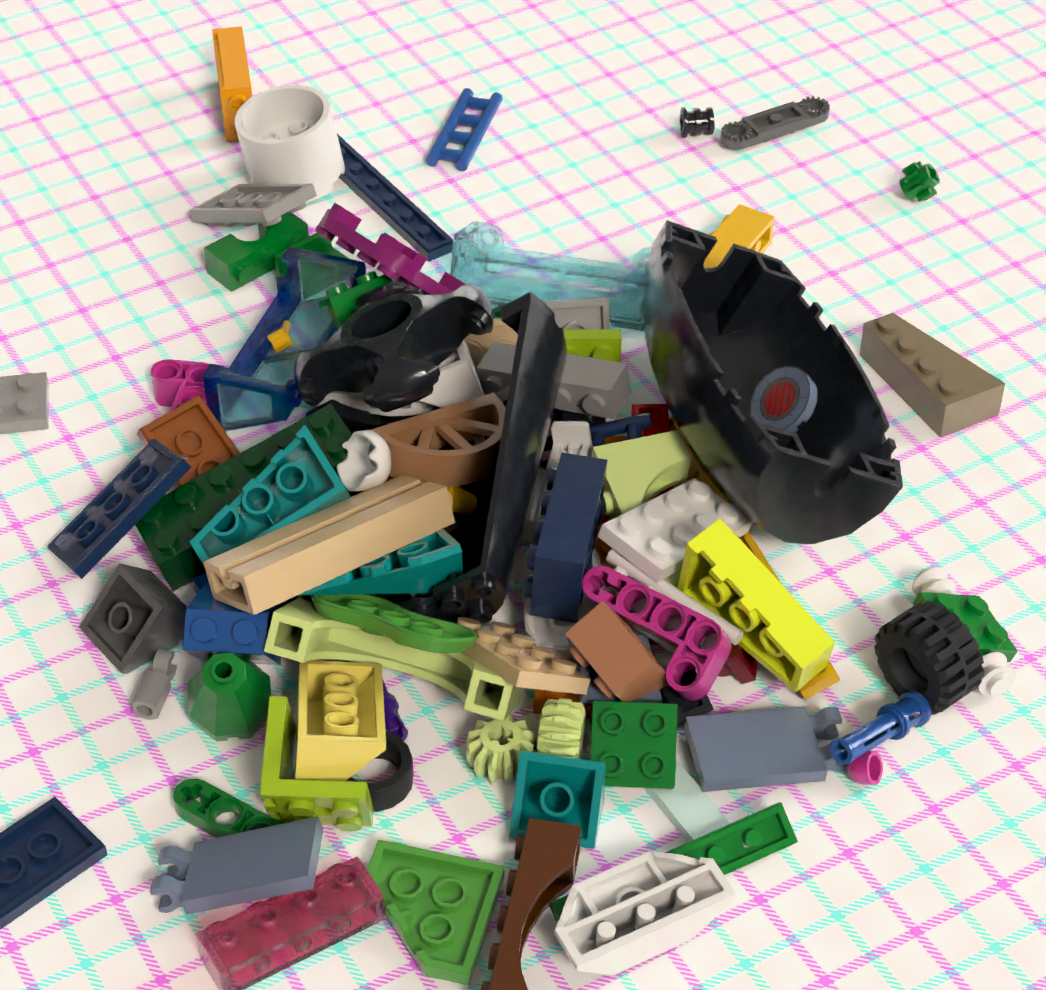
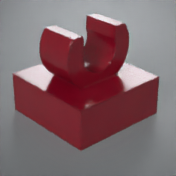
M731 643L730 654L718 676L726 677L734 673L741 684L755 681L758 661L741 646Z

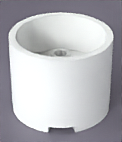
M306 85L277 86L252 96L237 111L235 127L251 184L313 183L317 196L306 203L319 199L333 190L332 184L338 179L340 174H344L345 165L330 102L323 92Z

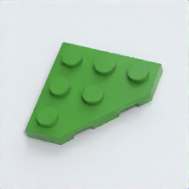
M378 839L365 872L366 886L425 976L469 986L505 877L504 866Z

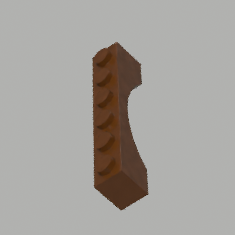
M529 818L526 835L518 834L514 860L519 861L517 870H509L506 884V896L511 898L509 906L501 905L497 932L502 933L500 944L492 943L488 970L493 971L490 982H482L481 990H528L521 969L522 953L529 933L539 917L549 907L548 903L562 896L574 885L581 852V826Z

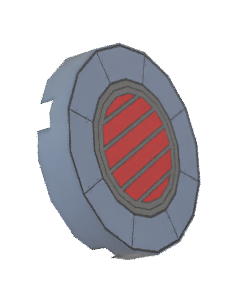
M784 366L776 368L764 376L756 386L750 400V415H754L761 423L794 433L799 430L796 427L802 421L806 423L812 416L817 403V387L810 376L798 367Z

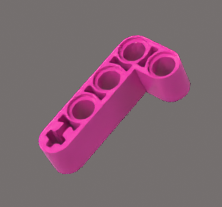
M164 359L153 364L150 373L154 398L159 405L171 407L170 411L200 395L215 416L221 399L218 374L215 366L205 362Z
M601 565L591 568L584 575L582 582L585 595L596 605L604 601L625 622L677 648L666 669L668 684L684 699L693 701L705 697L725 664L732 648L731 640L721 626L714 620L609 567ZM603 586H612L618 592V596L616 598L613 594L605 590L600 591ZM646 598V607L641 612L633 614L632 607L634 603L639 599ZM682 616L681 624L676 630L666 631L667 622L671 618ZM717 634V641L713 647L705 650L701 649V642L705 636ZM689 670H697L695 681L688 686H681L683 674Z

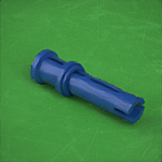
M908 691L899 697L897 703L883 705L878 710L874 719L831 743L830 753L833 759L840 765H849L853 760L888 739L899 740L909 734L912 727H922L930 721L931 707L929 702L919 692ZM920 711V714L915 717L914 714Z

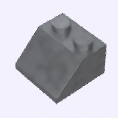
M119 563L79 628L120 673L128 674L153 660L158 649L170 650L175 647L184 633L187 606L152 571Z

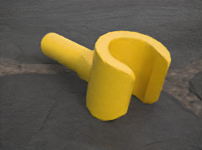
M284 321L279 330L267 335L276 354L294 345L289 336L290 321Z

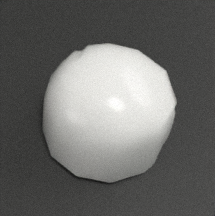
M372 430L354 432L349 441L342 444V447L347 450V457L343 462L337 464V472L341 482L349 491H365L378 487L387 480L391 470V451L385 439Z

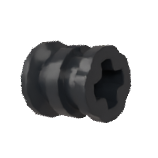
M681 107L679 124L682 138H687L688 133H693L694 136L701 135L702 132H706L707 135H713L715 129L713 108L706 107L702 111L700 108H692V111H687L686 107Z

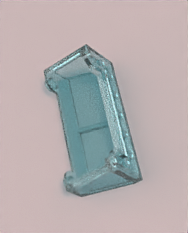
M472 221L454 234L450 274L465 284H476L487 295L493 308L514 301L528 292L533 293L542 301L607 297L609 298L610 326L644 331L643 301L651 247L640 249L633 258L632 266L505 247L504 235L498 226L487 222Z

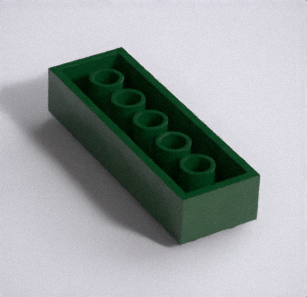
M331 403L167 493L138 521L135 526L172 591L188 584L193 578L206 573L205 567L190 541L225 505L229 506L243 491L242 488L252 478L255 479L271 463L270 460L280 449L284 450L296 438L295 434L304 425H306L338 475L337 464L343 462L347 457V450L342 447V444L349 441L352 434Z

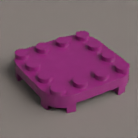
M335 202L331 209H327L314 230L330 241H333L334 237L337 236L338 240L335 244L351 254H354L356 249L359 250L356 257L374 268L379 263L376 268L377 270L397 282H403L406 286H413L420 290V293L423 295L450 293L466 285L446 271L439 283L425 275L420 270L427 258L385 232L380 235L376 243L359 234L355 230L362 219Z

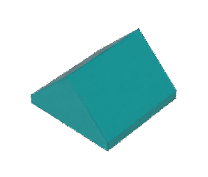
M521 750L509 837L517 838L518 834L526 835L529 818L581 826V847L595 849L605 801L606 762Z

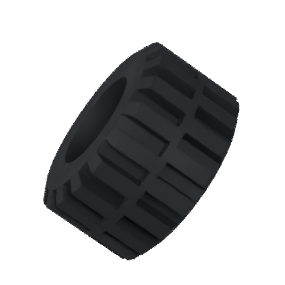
M921 601L883 625L875 636L876 645L874 649L878 657L877 663L887 683L890 684L898 697L908 691H916L922 694L929 702L931 715L943 712L975 690L982 682L981 678L984 677V668L981 664L984 663V660L979 652V645L976 639L971 635L967 625L961 622L959 616L953 611L949 612L946 606L940 603L936 605L933 601H926L924 603Z

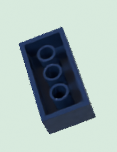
M561 452L558 467H550L547 490L552 491L551 493L544 492L540 515L544 516V519L537 518L534 532V542H538V545H530L527 560V569H531L534 572L527 576L524 598L531 599L530 615L573 623L578 622L584 596L582 582L584 575L590 569L601 520L607 459Z

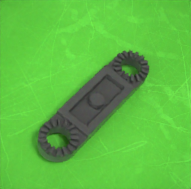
M812 96L811 99L806 97V99L803 98L802 101L797 103L792 101L743 117L741 121H734L733 124L728 122L721 129V143L730 149H744L825 122L829 118L830 104L824 98L820 100L819 96H817V99H815V96Z

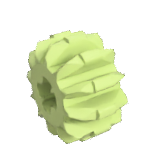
M559 698V700L548 699L546 701L540 719L537 753L581 759L586 725V711L582 703L573 702L572 699Z
M511 714L504 721L490 718V722L477 720L475 730L469 731L466 738L468 748L466 749V759L469 766L474 767L477 778L488 775L492 785L498 778H504L510 785L513 775L517 776L520 751L536 752L534 731L528 730L525 720L514 722Z

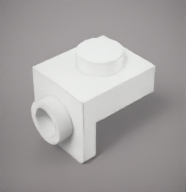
M554 421L552 423L551 432L554 444L546 467L548 476L550 467H558L561 452L591 457L593 450L588 422Z

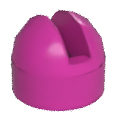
M868 751L853 760V762L847 765L849 777L862 785H877L883 773V763L880 754L877 751Z

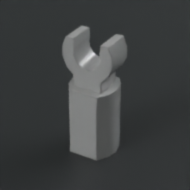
M158 649L152 669L145 672L132 700L133 713L136 716L147 720H154L159 717L172 688L170 681L173 680L177 671V665L171 664L175 655L174 651Z

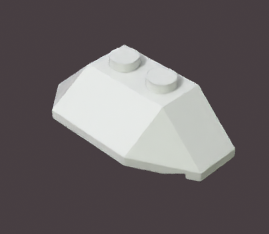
M649 851L572 885L556 925L555 936L576 971L616 975L692 940L736 898V892L712 858L700 857V860L680 854Z

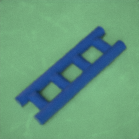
M464 88L428 153L426 163L429 166H436L440 159L456 162L455 166L459 171H466L503 100L502 95L495 92L491 95L490 99L473 97V91L470 88ZM467 108L483 110L481 116L465 113ZM458 125L475 127L472 133L455 130ZM449 142L465 144L463 150L446 148Z

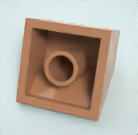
M604 601L600 602L565 633L574 644L568 650L584 668L589 664L599 675L594 679V682L609 699L616 695L623 702H632L669 685L666 680V669L625 620Z

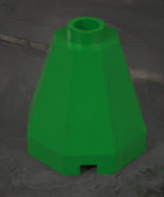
M232 652L214 654L187 683L190 721L216 742L228 741V738L232 737L249 739L267 721L269 697L271 696L270 675L246 657Z

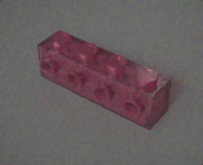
M358 856L343 863H336L325 872L316 875L314 889L255 902L246 910L223 921L213 922L206 929L196 933L200 959L218 990H244L385 920L383 893Z

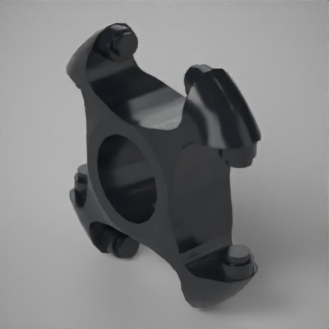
M392 282L359 296L356 301L357 307L351 312L350 318L327 341L314 350L298 355L294 365L296 389L302 400L310 406L319 404L327 394L334 391L363 393L365 403L372 408H379L382 412H390L410 405L432 394L433 386L438 382L440 370L437 366L447 359L468 335L473 334L477 336L492 332L494 327L492 305L487 295L476 284H466L453 292L435 295H423L418 289L413 286H406L403 282Z

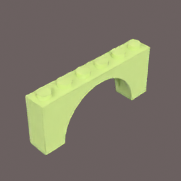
M678 430L593 447L591 457L608 460L602 513L604 515L608 514L610 520L652 500L662 491L687 481L691 456ZM681 570L663 580L677 588Z
M298 598L273 612L264 652L302 663L317 659L380 663L382 667L422 678L449 690L463 701V710L504 721L520 703L523 688L513 686L501 676L463 652L434 653L399 645L386 636L366 633L362 631V627L326 618L316 612L313 601Z

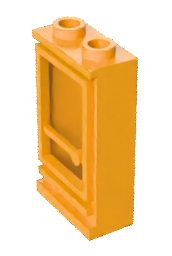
M238 26L212 29L226 142L239 141L235 127V116L239 108L252 97L243 28Z

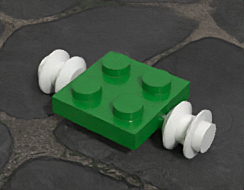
M928 567L920 571L912 584V591L917 595L912 602L913 606L921 601L923 603L933 601L936 605L940 603L946 606L949 612L953 611L959 616L961 622L970 629L971 635L979 645V652L983 656L984 663L981 665L984 668V677L981 678L982 682L978 686L979 691L983 695L995 696L1008 691L1015 679L1016 671L1012 666L1006 664L1012 661L1018 650L1009 639L1007 631L998 623L989 610L986 601L976 595L955 594L956 584L953 580L948 579V572L943 567Z

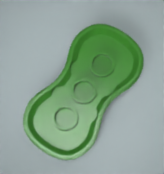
M369 594L311 595L318 614L335 621L362 627V631L366 633L386 636L399 645L434 653H459L467 651L479 638L477 632L468 627L410 611L392 601Z

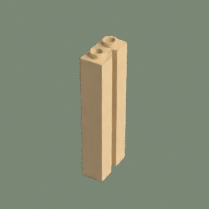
M400 475L384 482L378 487L366 490L204 561L213 599L250 614H258L454 524L452 497L447 490V486L433 482L423 483L418 478Z

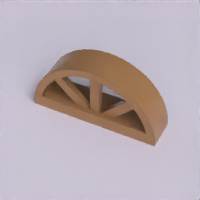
M490 393L371 430L385 439L391 451L390 477L396 478L400 475L418 478L423 483L433 482L447 487H454L481 480L496 469L506 408L494 393ZM482 435L489 437L475 446L466 441ZM450 445L453 446V447L456 449V450H437V449H441V448H444V447H447V446H450Z

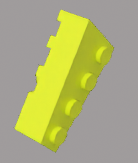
M721 518L687 543L677 589L742 630L744 634L738 643L739 646L795 693L828 666L835 641Z

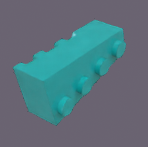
M306 425L295 434L296 438L284 450L280 449L270 460L271 463L255 479L252 478L242 488L243 491L229 506L225 505L190 541L202 563L351 497Z

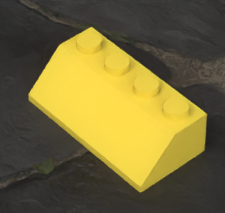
M319 660L299 662L295 780L347 781L386 750L382 664Z

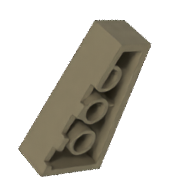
M894 313L881 316L863 324L859 355L940 438L999 416L1005 388L1003 381Z

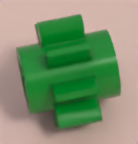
M921 161L913 162L902 169L905 177L899 180V184L908 199L913 200L917 198L918 202H921L937 194L934 187L940 183V178L936 169L930 163L923 165Z

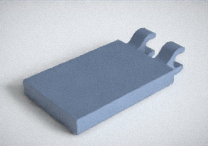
M806 707L685 717L684 731L702 792L825 781L827 771H847V765H840L833 759L830 753L831 743L820 748L817 739L832 740L838 738L839 733L835 724H841L843 721L838 707H826L811 716L808 715Z
M317 816L194 842L192 851H186L177 846H166L160 850L157 862L159 865L169 863L174 865L168 867L166 875L157 876L152 880L149 892L151 895L167 894L160 898L159 912L169 913L183 907L186 915L314 889L323 827Z

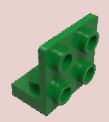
M593 701L591 760L606 762L605 787L675 788L678 704Z

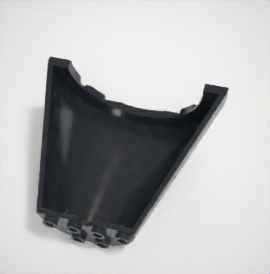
M531 292L500 308L501 321L512 328L518 334L510 384L495 394L506 408L496 469L481 480L460 485L461 488L473 494L477 499L476 509L471 515H460L471 527L469 537L461 545L463 574H451V580L433 587V596L422 598L418 594L411 597L409 593L369 595L392 601L410 611L450 622H457L458 617H466L477 620L481 624L487 623L492 620V616L502 607L567 356L563 327L559 328L555 322L554 312ZM333 399L306 413L307 417L331 403L351 434L356 431L371 430L417 416H392L388 418V422L378 421L376 416H370L368 411L347 406ZM352 491L349 494L352 497L363 491Z

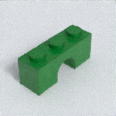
M287 212L281 215L282 220L274 225L263 226L262 223H258V240L243 241L229 234L204 247L207 274L232 292L274 270L275 254L309 237L308 224L295 214Z

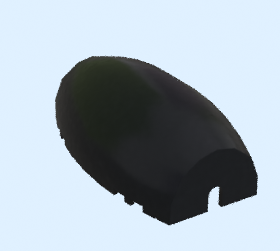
M666 220L651 247L643 301L644 333L650 364L660 392L695 459L715 487L737 510L765 532L785 543L816 544L852 534L883 512L903 488L900 461L891 457V454L897 448L895 440L889 437L886 439L885 432L889 429L890 425L866 373L836 326L829 324L826 328L819 317L824 310L819 303L813 302L809 306L801 296L806 290L805 286L782 260L733 244L718 266L706 268L703 266L704 261L717 243V238ZM784 366L800 368L810 376L817 387V403L813 414L806 423L802 421L796 427L799 430L794 433L761 423L754 415H750V400L756 386L764 376L774 369Z

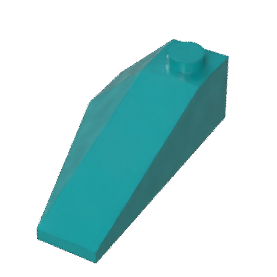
M441 529L299 595L428 592L433 594V587L451 580V574H463L461 546L444 529Z

